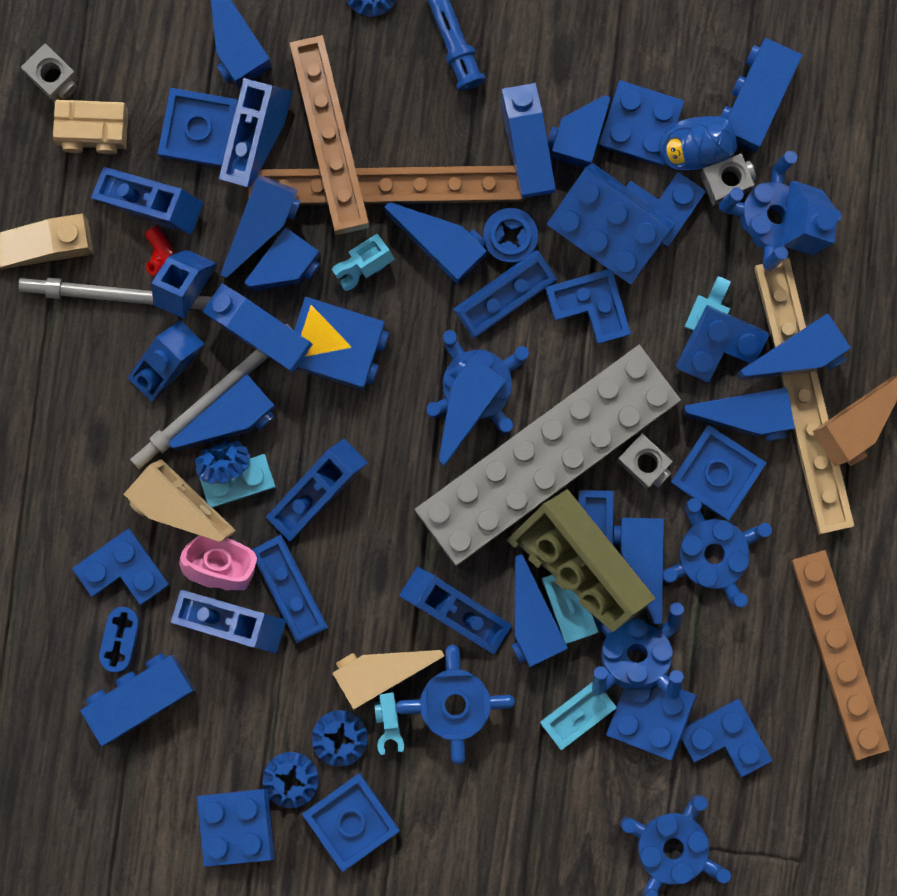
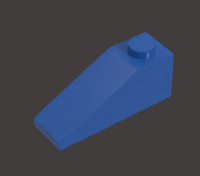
M211 0L216 53L221 62L216 67L226 83L233 81L239 89L242 87L244 78L253 80L272 68L270 58L231 0Z
M243 79L219 175L220 180L251 188L285 125L293 91Z
M536 83L503 88L501 93V113L521 198L555 193L556 188L547 135Z
M103 167L91 196L95 201L191 235L204 204L181 188Z
M258 175L221 271V276L227 278L284 226L287 218L294 220L301 200L295 198L297 189Z
M391 202L384 207L385 213L457 285L487 255V250L484 248L487 243L473 229L468 232L463 226Z
M223 283L202 311L221 328L294 373L313 345L297 332Z
M827 313L740 370L736 375L740 380L815 372L824 366L831 371L847 360L843 354L851 349V347Z
M473 355L468 362L462 359L450 375L455 380L451 385L439 456V464L443 467L447 465L506 384L505 378Z
M246 374L168 443L174 450L179 451L251 432L255 427L261 430L275 418L272 412L277 408Z
M787 388L685 405L681 409L682 416L756 438L766 436L767 442L786 439V432L795 429Z
M342 439L319 458L266 518L289 541L293 540L358 475L368 462L345 439Z
M621 518L619 526H613V546H619L620 555L656 598L645 608L651 623L662 624L664 519Z
M520 554L514 558V637L517 642L511 646L520 664L526 661L528 666L531 667L568 649L523 555Z
M418 566L399 595L492 654H495L512 626L471 598Z
M180 589L171 623L257 649L277 653L286 620Z

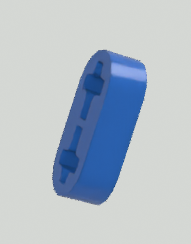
M118 607L110 612L107 618L99 660L101 665L110 672L126 670L133 659L140 619L138 614L131 608ZM123 612L128 613L127 618L133 621L132 627H126L123 638H119L120 626L114 624V620L116 617L121 618ZM117 641H120V653L125 655L124 662H118L116 667L112 666V660L107 658V653L114 652Z

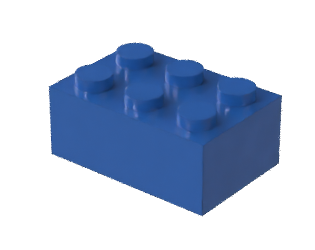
M593 163L583 170L547 223L549 227L630 285L638 278L676 224L675 221Z

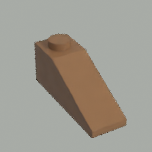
M897 375L887 379L812 431L834 466L846 462L849 466H852L868 456L865 450L876 443L897 402Z

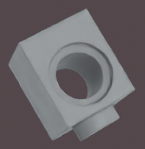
M46 43L21 66L24 73L54 103L60 98L62 100L68 98L77 87L75 83L79 78L76 73ZM58 69L61 71L59 79L55 82L45 81V75L49 70Z
M739 154L723 162L703 168L700 178L713 207L718 205L735 187L742 189L744 194L751 192L754 187L753 181L756 180V174L751 162H745L742 154ZM733 172L738 177L739 184L727 186L722 181L721 174Z
M643 433L616 461L645 489H648L652 483L658 488L672 473L667 467L673 461ZM642 455L653 457L656 462L654 472L645 473L641 471L638 467V458Z

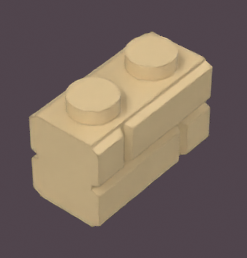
M75 100L55 101L53 140L57 146H62V151L81 153L83 152V147L96 148L97 153L116 154L117 149H126L128 108L125 103Z

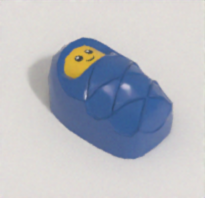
M720 116L694 117L674 123L662 136L659 143L660 156L665 165L677 170H695L723 162L731 158L737 149L733 126L729 120Z

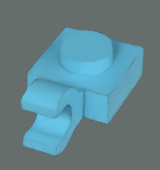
M375 234L350 250L351 258L336 264L331 270L338 279L348 274L339 281L343 289L348 291L357 285L359 276L362 273L367 278L375 272L382 270L386 265L394 261L395 258L379 235Z
M718 276L708 299L698 295L684 328L690 331L695 329L706 305L728 314L730 308L721 305L731 281Z
M394 692L379 694L380 701L374 702L377 723L384 722L385 732L378 741V751L381 755L385 754V742L393 739L398 744V751L403 752L404 741L399 731Z

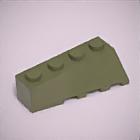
M568 489L544 503L506 540L514 548L520 546L530 555L528 560L536 567L540 568L543 566L556 577L555 583L564 591L569 589L580 597L579 603L612 632L630 621L656 599Z

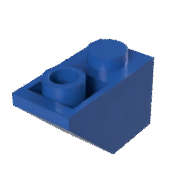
M189 250L169 256L151 283L153 305L184 319L216 269L217 263Z
M179 320L154 339L128 376V379L148 399L154 401L191 364L204 346V343Z

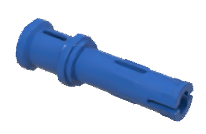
M428 0L448 51L446 62L448 65H452L458 80L456 84L457 90L460 92L467 91L483 84L486 81L485 74L480 73L474 58L476 54L475 49L471 45H467L450 1ZM445 16H446V18H447V20H448V23H449V25H450V30H449V28H448V26H447V23H446V21H445ZM464 64L467 68L468 74L465 71Z

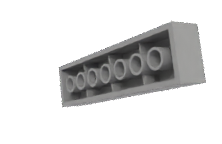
M639 344L415 508V512L455 567H457L676 406L681 399Z

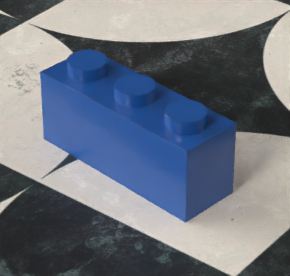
M767 38L763 40L760 47L753 46L745 63L751 66L746 78L741 75L739 76L731 93L737 96L733 107L725 106L720 116L731 122L738 146L756 154L802 54Z
M161 653L147 661L145 665L148 669L137 676L131 671L116 680L115 683L118 687L105 694L102 689L85 699L88 706L80 711L101 747L108 745L196 691L175 655L165 657Z

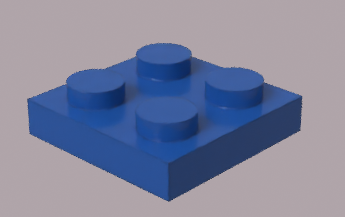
M619 80L598 147L663 167L664 163L660 156L659 143L666 131L674 123L678 122L684 100Z
M170 88L158 156L221 168L238 99Z
M708 425L670 484L691 498L699 499L703 506L729 521L766 465V462Z
M658 686L646 690L630 687V689L624 688L606 735L673 761L697 695L681 689L680 696L672 699Z
M360 773L302 814L342 872L400 831Z
M268 788L197 796L204 867L275 859Z

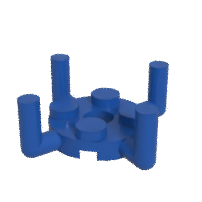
M787 151L772 168L771 182L758 184L742 203L739 201L743 198L744 193L738 187L733 188L719 203L721 212L740 217L743 230H747L753 238L751 241L764 249L763 268L767 271H773L788 257V247L783 246L789 186L784 183L785 173L798 158L794 151ZM767 210L777 211L782 219L781 224L771 222L768 219ZM838 210L837 223H838V222L841 220V218H842V214H841V212H840L839 210Z
M452 330L446 331L443 334V345L453 361L447 367L443 378L445 398L437 403L431 402L428 404V417L430 419H437L447 413L451 385L455 380L450 375L462 359L468 362L473 355L506 379V384L480 419L491 418L502 435L510 434L513 422L506 418L502 409L511 394L512 379L510 372L527 361L528 349L520 346L513 355L502 361L498 356L487 350L464 352L457 341L456 333Z
M692 498L685 503L684 509L693 527L687 531L682 539L679 550L680 563L663 571V582L671 583L686 575L691 581L702 587L710 589L723 588L732 607H744L748 602V598L745 594L740 593L735 582L748 567V545L769 536L772 528L768 523H762L742 533L728 521L719 519L705 520L700 511L701 501L697 498ZM710 544H716L723 550V559L718 564H711L705 559L704 551Z
M673 603L670 606L668 621L659 629L647 624L642 619H633L612 632L594 616L596 627L606 636L602 647L603 667H597L593 674V693L602 695L614 684L625 689L633 687L642 688V690L658 686L668 697L672 699L678 698L681 693L684 676L679 670H674L670 673L669 677L667 676L673 653L668 638L680 629L684 607L680 603ZM632 650H640L646 655V659L636 663L631 661L627 654Z
M449 645L446 648L447 671L437 674L426 684L421 699L399 701L396 704V711L402 715L421 714L424 722L432 732L444 739L450 740L451 760L454 764L460 765L465 761L464 739L473 736L485 725L490 710L511 709L515 705V699L508 694L489 696L487 688L477 676L461 670L459 648L456 645ZM458 694L465 699L466 707L461 714L452 715L447 712L445 701L450 695Z
M694 795L691 797L683 814H663L649 821L646 826L630 817H623L620 820V827L625 832L639 838L638 852L640 861L645 870L651 875L642 896H658L663 883L684 884L695 878L701 871L721 883H727L730 880L731 874L727 869L708 859V838L702 827L695 821L700 811L705 810L708 806V801L705 797ZM671 838L679 839L683 845V851L677 858H668L663 851L665 842Z

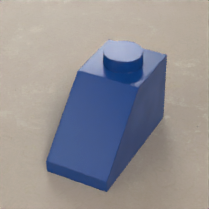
M604 95L561 118L559 128L552 126L548 138V147L553 148L550 158L583 168L589 166L593 160L611 97Z
M794 180L790 182L783 246L814 255L835 243L838 210L823 190Z
M285 227L244 283L252 292L299 285L305 278L308 280L312 279L320 268L321 263L318 262L320 253Z

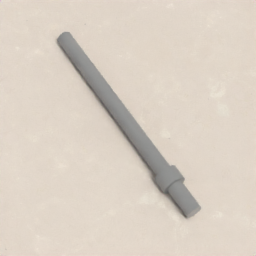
M50 277L47 278V281L20 278L19 292L45 294L46 298L61 299V296L153 305L152 291L66 283L60 278ZM198 296L190 309L203 310L212 297Z
M255 350L162 432L160 429L149 438L151 441L130 460L140 469L159 452L163 454L171 447L168 442L268 357Z

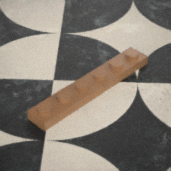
M323 35L289 42L335 235L369 228Z
M826 550L790 560L854 760H860L890 750Z

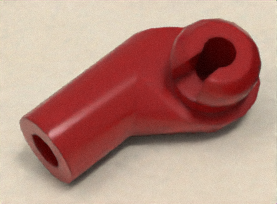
M158 225L152 227L144 234L154 249L150 262L146 263V271L153 277L157 275L166 259L175 254L173 247Z

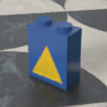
M305 297L294 331L313 345L296 370L365 391L367 383L373 385L379 365L374 364L377 351L384 352L389 332L384 331L385 321Z

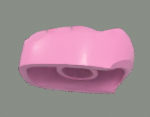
M199 535L185 546L181 553L179 565L183 575L193 582L209 588L215 587L226 591L245 590L254 575L257 557L250 548L229 538L218 542Z

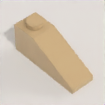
M83 213L46 219L0 232V269L94 254L89 221Z
M162 459L150 464L124 493L130 500L131 507L137 513L147 516L149 519L218 542H222L232 536L236 531Z
M442 650L371 654L362 655L357 658L352 653L336 663L339 669L333 672V675L352 708L356 709L444 657Z

